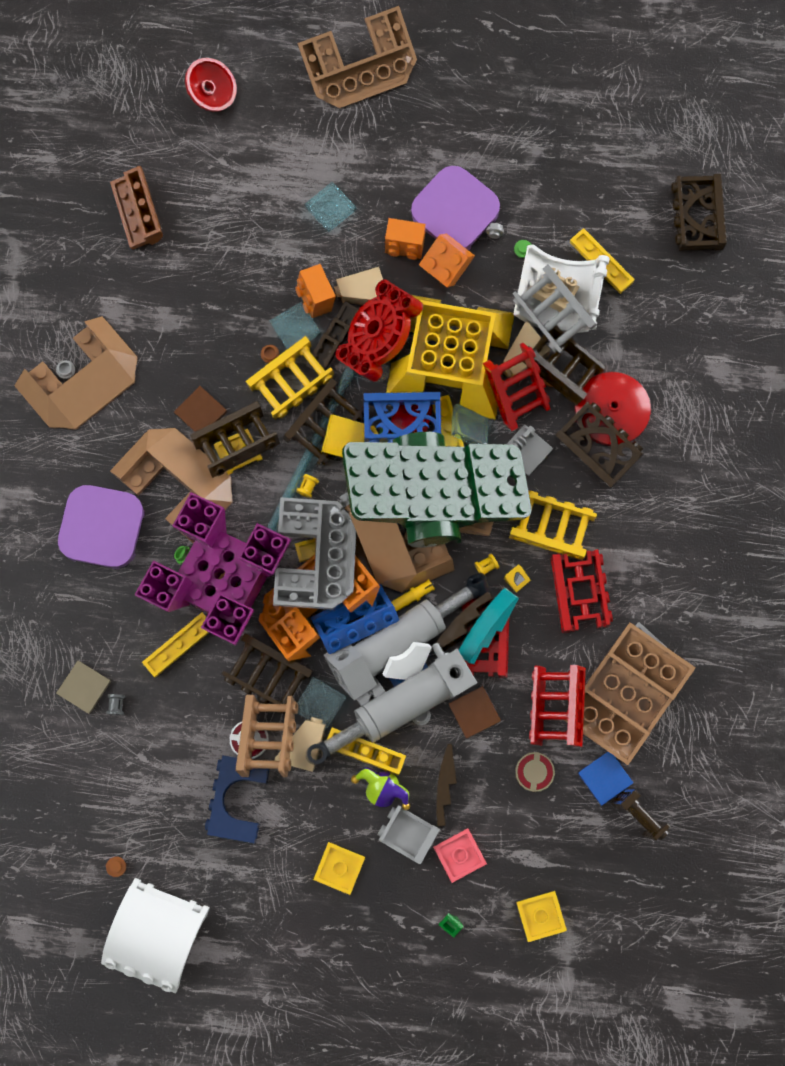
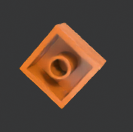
M389 218L385 236V253L393 257L400 255L412 260L421 259L425 242L426 224Z
M444 233L439 234L419 265L443 285L451 287L456 284L475 255L450 235Z
M321 264L301 270L295 289L298 297H302L305 312L309 313L311 319L331 312L336 296Z

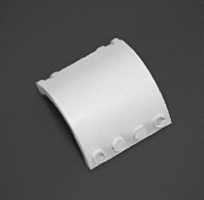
M528 245L518 294L521 296L536 284L545 273L543 268L549 264L551 268H556L555 273L557 270L560 271L561 277L565 279L572 277L571 282L574 279L577 281L579 289L574 297L597 324L596 317L599 316L600 311L598 305L603 280L607 275L606 265L609 264L610 258L600 255L596 260L570 261L553 257L535 245ZM531 297L525 303L532 311L542 302ZM515 305L514 316L524 322L528 321L532 326L538 327L523 307L519 308ZM548 307L537 318L544 325L560 312ZM577 312L571 313L559 322L557 326L565 333L579 322L578 319L581 317ZM583 327L577 333L588 332L591 329L589 327Z
M135 878L123 898L110 928L101 964L109 969L123 972L126 976L141 979L146 984L161 987L166 992L176 993L187 957L210 907L197 905V902L193 900L187 902L154 889V885L150 883L146 885L141 883V880Z

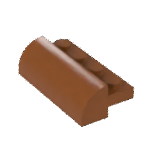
M137 166L123 172V177L110 182L127 240L132 250L148 243L153 245L163 237L141 166Z

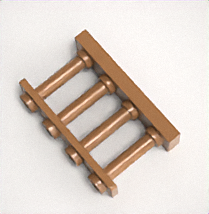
M246 695L236 771L241 777H249L252 768L278 769L283 777L288 776V771L291 770L290 752H293L294 749L292 736L296 731V722L294 720L295 714L298 713V703L292 696L287 697V704H260L254 695ZM260 712H285L284 723L257 722V714ZM258 730L283 731L282 742L255 741V732ZM255 749L281 750L280 760H253L252 751H255Z

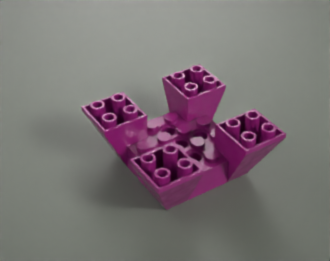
M190 492L172 526L193 540L194 544L178 572L153 561L135 596L167 612L192 605L208 613L201 629L236 646L254 612V609L251 607L267 577L272 576L276 571L292 540L257 523L247 543L227 534L224 507ZM234 556V559L228 562L229 558ZM209 565L208 569L203 571V568ZM225 573L224 577L219 579L220 575ZM238 581H242L240 586L235 587ZM213 590H216L215 594L213 596H210V593Z

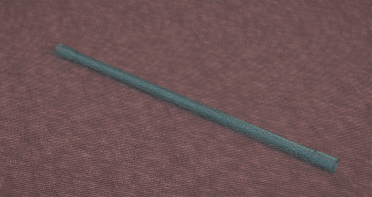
M345 368L336 388V392L342 397L356 373L350 368ZM331 398L327 408L335 413L339 403ZM323 415L318 425L326 430L329 419ZM314 432L310 442L318 447L322 437ZM305 450L282 496L283 498L293 497L314 455L309 450ZM280 502L267 526L268 529L276 531L279 525Z

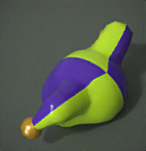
M365 767L357 775L352 776L351 782L357 784L360 779H365L368 782L366 796L374 805L387 807L396 798H399L403 802L402 809H410V804L408 803L409 791L399 784L397 777L389 771L376 772L369 767Z

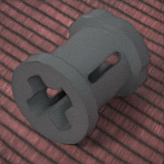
M108 694L109 708L106 714L124 715L122 705L125 695Z

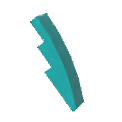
M503 588L488 605L463 641L459 652L468 663H475L482 648L489 647L496 631L502 632L519 598L507 588Z

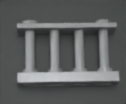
M547 264L543 268L545 272L543 278L521 296L516 291L512 294L515 296L513 301L519 308L523 307L550 340V343H548L550 348L554 352L558 351L562 354L564 352L560 347L583 327H589L592 330L597 324L554 270ZM553 282L557 287L554 290L555 292L531 311L525 302L546 284ZM565 297L569 302L566 304L567 307L543 326L537 316L559 298ZM577 312L581 317L578 319L579 322L555 340L548 331L569 314Z

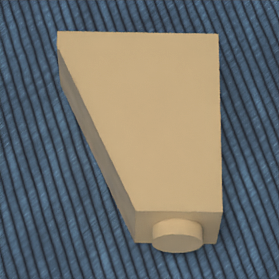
M379 267L336 279L337 286L334 287L337 298L341 297L342 303L346 301L349 304L364 305L367 301L377 297L375 288L377 283L383 280Z
M528 321L524 323L503 363L522 353L521 343L533 349L541 339ZM545 345L539 352V355L545 359L550 354V348ZM521 362L503 373L507 378H510L527 369V366Z
M311 717V720H305L292 736L294 749L293 752H290L291 766L311 772L314 771L315 765L307 761L306 751L311 745L322 741L326 724L322 723V719ZM313 749L311 757L317 760L319 750ZM280 752L275 757L274 761L280 760Z

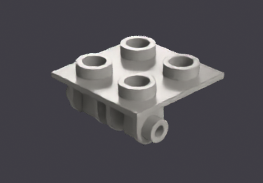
M525 424L507 443L515 445L520 449L525 474L528 476L553 450L548 443L535 433V429L532 426L528 427Z

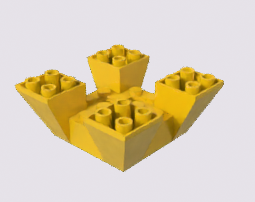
M412 295L422 302L423 310L418 316L410 317L409 332H414L411 352L409 355L391 364L386 393L424 392L426 382L461 388L462 394L458 413L496 420L498 406L483 363L487 361L490 346L508 349L514 313L478 307L477 310L441 304V300ZM456 326L459 329L454 331L451 330L450 327ZM435 341L437 344L430 345L428 342ZM453 344L456 347L450 349L446 345ZM471 347L474 351L468 352L465 348ZM450 362L452 363V365L447 367L444 366L443 363Z

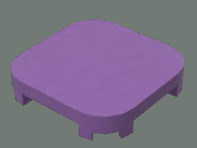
M449 166L442 169L414 199L411 215L413 222L426 224L425 231L433 238L437 239L439 234L447 233L467 250H470L471 245L488 228L489 224L493 221L495 222L498 218L500 203L495 193L468 171L459 166Z
M83 485L74 489L68 497L58 536L60 551L68 559L75 562L90 563L112 569H120L126 566L129 562L133 561L136 555V544L142 519L144 518L145 510L140 500L135 495L127 492L91 485Z

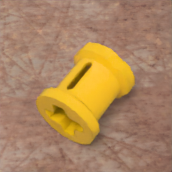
M304 474V480L300 488L296 489V492L311 499V493L315 485L319 483V480L311 475Z
M491 553L486 559L474 563L477 571L484 575L493 569L497 570L500 568Z

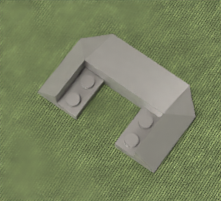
M280 497L278 533L283 536L316 538L314 570L277 568L275 571L273 606L333 610L350 596L354 590L356 530L351 517L338 501Z

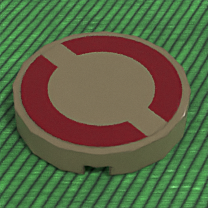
M532 752L522 756L517 762L515 775L517 781L525 790L540 792L548 788L553 782L555 770L552 761L546 755Z

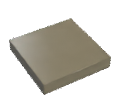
M77 661L56 694L90 714L111 681L82 662Z

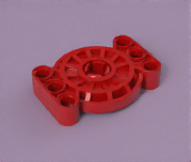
M385 279L379 281L376 285L375 292L377 297L367 301L355 314L348 332V343L340 345L336 350V358L373 382L378 381L382 376L383 370L381 365L393 359L403 348L410 331V317L418 316L423 310L421 301Z

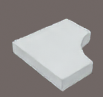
M412 642L411 646L403 654L389 657L382 674L386 678L409 679L422 671L432 647L429 644Z

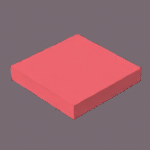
M468 828L433 847L451 883L487 864Z

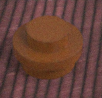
M266 345L261 350V358L266 363H270L279 356V350L274 345Z
M121 857L110 858L106 864L107 873L113 877L123 875L126 871L124 859Z

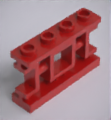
M598 549L586 551V561L569 563L567 554H554L551 556L562 633L578 631V621L595 619L597 628H607L610 626V622H613L611 610L608 611L607 603L610 602L608 591L605 592L604 584L607 583L606 574L602 573L601 565H604L603 555L599 554ZM591 558H593L597 583H595L594 575H583L582 567L591 566ZM561 562L564 564V569L575 568L576 577L567 578L566 587ZM589 581L592 599L575 601L572 583ZM597 595H599L603 621H601L600 613H589L588 604L598 603ZM567 599H569L570 607L581 606L582 615L572 617L573 625H571Z

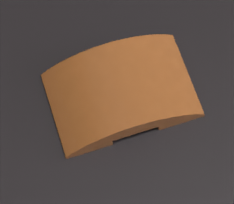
M629 622L585 685L583 734L629 765L662 714L695 670V667Z

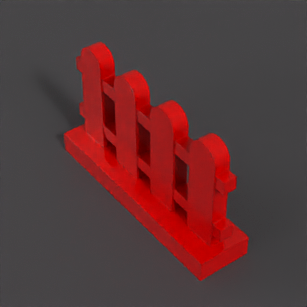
M472 599L471 602H467L466 604H464L462 606V610L464 611L471 603L476 601V599ZM509 618L502 632L496 631L495 633L499 634V641H495L494 635L489 647H483L480 652L489 653V660H476L474 664L464 660L473 676L474 672L488 673L489 677H494V673H498L500 678H508ZM473 624L472 626H470L469 628H467V630H468L469 632H470V630L472 629V627L474 626V624ZM494 654H498V661H494Z

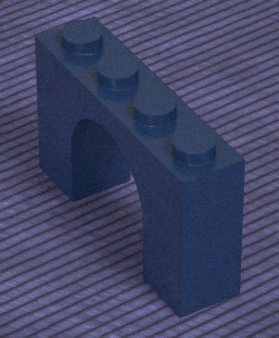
M222 755V760L219 759L216 770L219 771V776L213 783L215 796L209 803L211 816L210 819L207 818L205 830L208 831L207 835L256 844L260 824L233 818L225 808L224 799L229 787L236 782L251 781L267 784L270 769L252 768L249 777H241L236 771L237 758Z

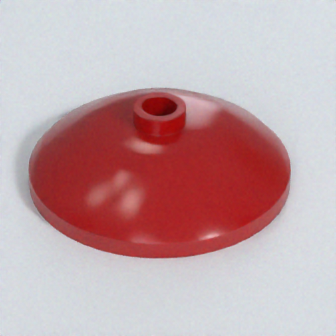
M201 58L194 61L187 69L185 86L190 98L196 105L207 111L219 112L225 110L233 103L237 92L236 82L231 71L222 62L213 58Z

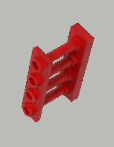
M524 343L520 344L521 354L499 366L497 364L494 365L490 360L483 363L503 423L511 431L518 428L516 422L518 417L541 405L546 411L551 410L549 406L550 398L544 390L546 387L545 383L539 375L541 372L540 367L534 360V357H536L532 347H528ZM525 360L527 369L505 381L501 379L500 375H502V372ZM530 376L532 384L510 396L507 395L506 390H508V387ZM535 391L537 399L515 411L512 410L511 405H513V402Z
M570 665L569 672H546L545 667L534 666L532 673L534 683L531 693L533 704L530 712L532 724L529 732L531 744L542 746L543 739L566 740L567 745L582 747L585 667ZM546 680H569L568 692H545ZM545 700H568L567 712H544ZM544 719L567 720L568 729L566 732L543 731Z

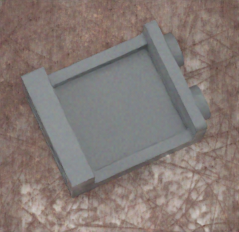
M399 805L397 808L392 807L387 816L390 821L387 826L382 825L377 834L380 836L379 841L414 862L421 864L440 829L411 812L402 809Z

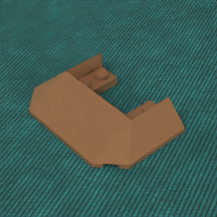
M399 6L364 19L376 55L347 66L343 65L332 31L297 43L317 98L341 108L407 83L417 58Z
M103 316L84 321L87 327L73 337V340L91 362L64 384L58 380L44 362H41L29 373L24 369L14 385L49 428L78 429L135 383V370L138 358Z
M176 428L148 430L110 470L113 475L138 496L165 469L190 492L224 507L225 510L233 503L231 475L225 472L220 476L212 478L207 467L212 464L208 456L200 449L196 450L193 443ZM190 492L165 518L171 525L175 522ZM184 535L190 542L194 544L193 540Z
M350 511L349 515L378 584L402 593L412 587L419 586L428 579L433 580L454 571L453 559L449 555L445 544L434 547H412L407 549L397 523L359 521L353 517Z

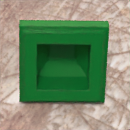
M449 913L438 924L453 938L464 927L458 917Z

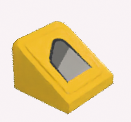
M519 564L504 576V580L516 593L531 581Z

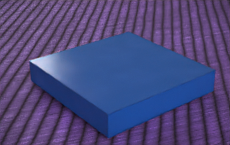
M606 752L578 772L601 806L633 784V781L616 757L610 752Z

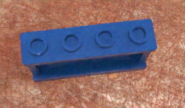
M440 392L364 393L365 442L393 443V439L412 433L415 430L423 432V427L429 428V425L423 422L424 419L430 420L434 424L435 429L433 432L441 434ZM430 404H435V418L427 415ZM391 405L393 407V411L385 414L384 412L389 411L386 409V406ZM400 405H404L410 415L417 417L411 425L403 430L395 426L388 419L397 413ZM412 405H418V409H416V411H421V412H420V413H416V412L412 411V410H411V406H412ZM369 406H374L378 416L369 420ZM381 420L376 429L382 428L383 432L381 434H374L370 427L375 421Z
M379 584L380 588L373 606L366 600L353 612H350L342 602L333 610L327 609L311 617L328 654L334 653L400 620L395 607L381 584ZM362 615H365L363 618H361V619H359V620H357V621H355V622H352V623H350V624H346V623L349 622V621H352V620H354V619H356V618H358V617H360V616H362Z

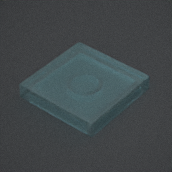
M333 182L305 203L307 210L328 232L356 210V206Z
M301 302L269 321L286 349H289L304 336L310 341L321 334L309 313L305 312Z
M456 404L453 407L451 435L470 444H487L489 418Z
M313 677L297 702L298 714L311 720V717L322 719V723L326 724L325 730L327 731L347 697Z

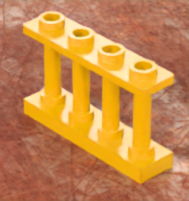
M306 336L246 380L252 392L260 390L275 409L271 412L275 420L286 416L290 408L299 406L307 395H313L317 392L319 386L325 385L331 378L333 379V369L330 367L325 371L311 354L310 348L312 346ZM300 355L304 356L319 374L312 382L307 379L295 364V359ZM284 367H289L304 386L296 394L280 375V371ZM270 378L275 379L289 397L281 405L265 386V382Z
M528 490L531 511L534 503L545 506L538 530L535 534L527 532L528 529L526 527L529 515L527 518L520 520L519 526L516 528L512 527L509 538L583 560L586 549H583L582 541L588 521H594L597 514L593 513V510L583 507L580 509L575 507L573 503L557 502V499L554 497L546 496L544 498L538 496L537 492ZM552 509L562 511L563 514L556 537L553 539L547 538L545 531ZM570 514L581 517L575 541L571 545L564 543L563 540Z

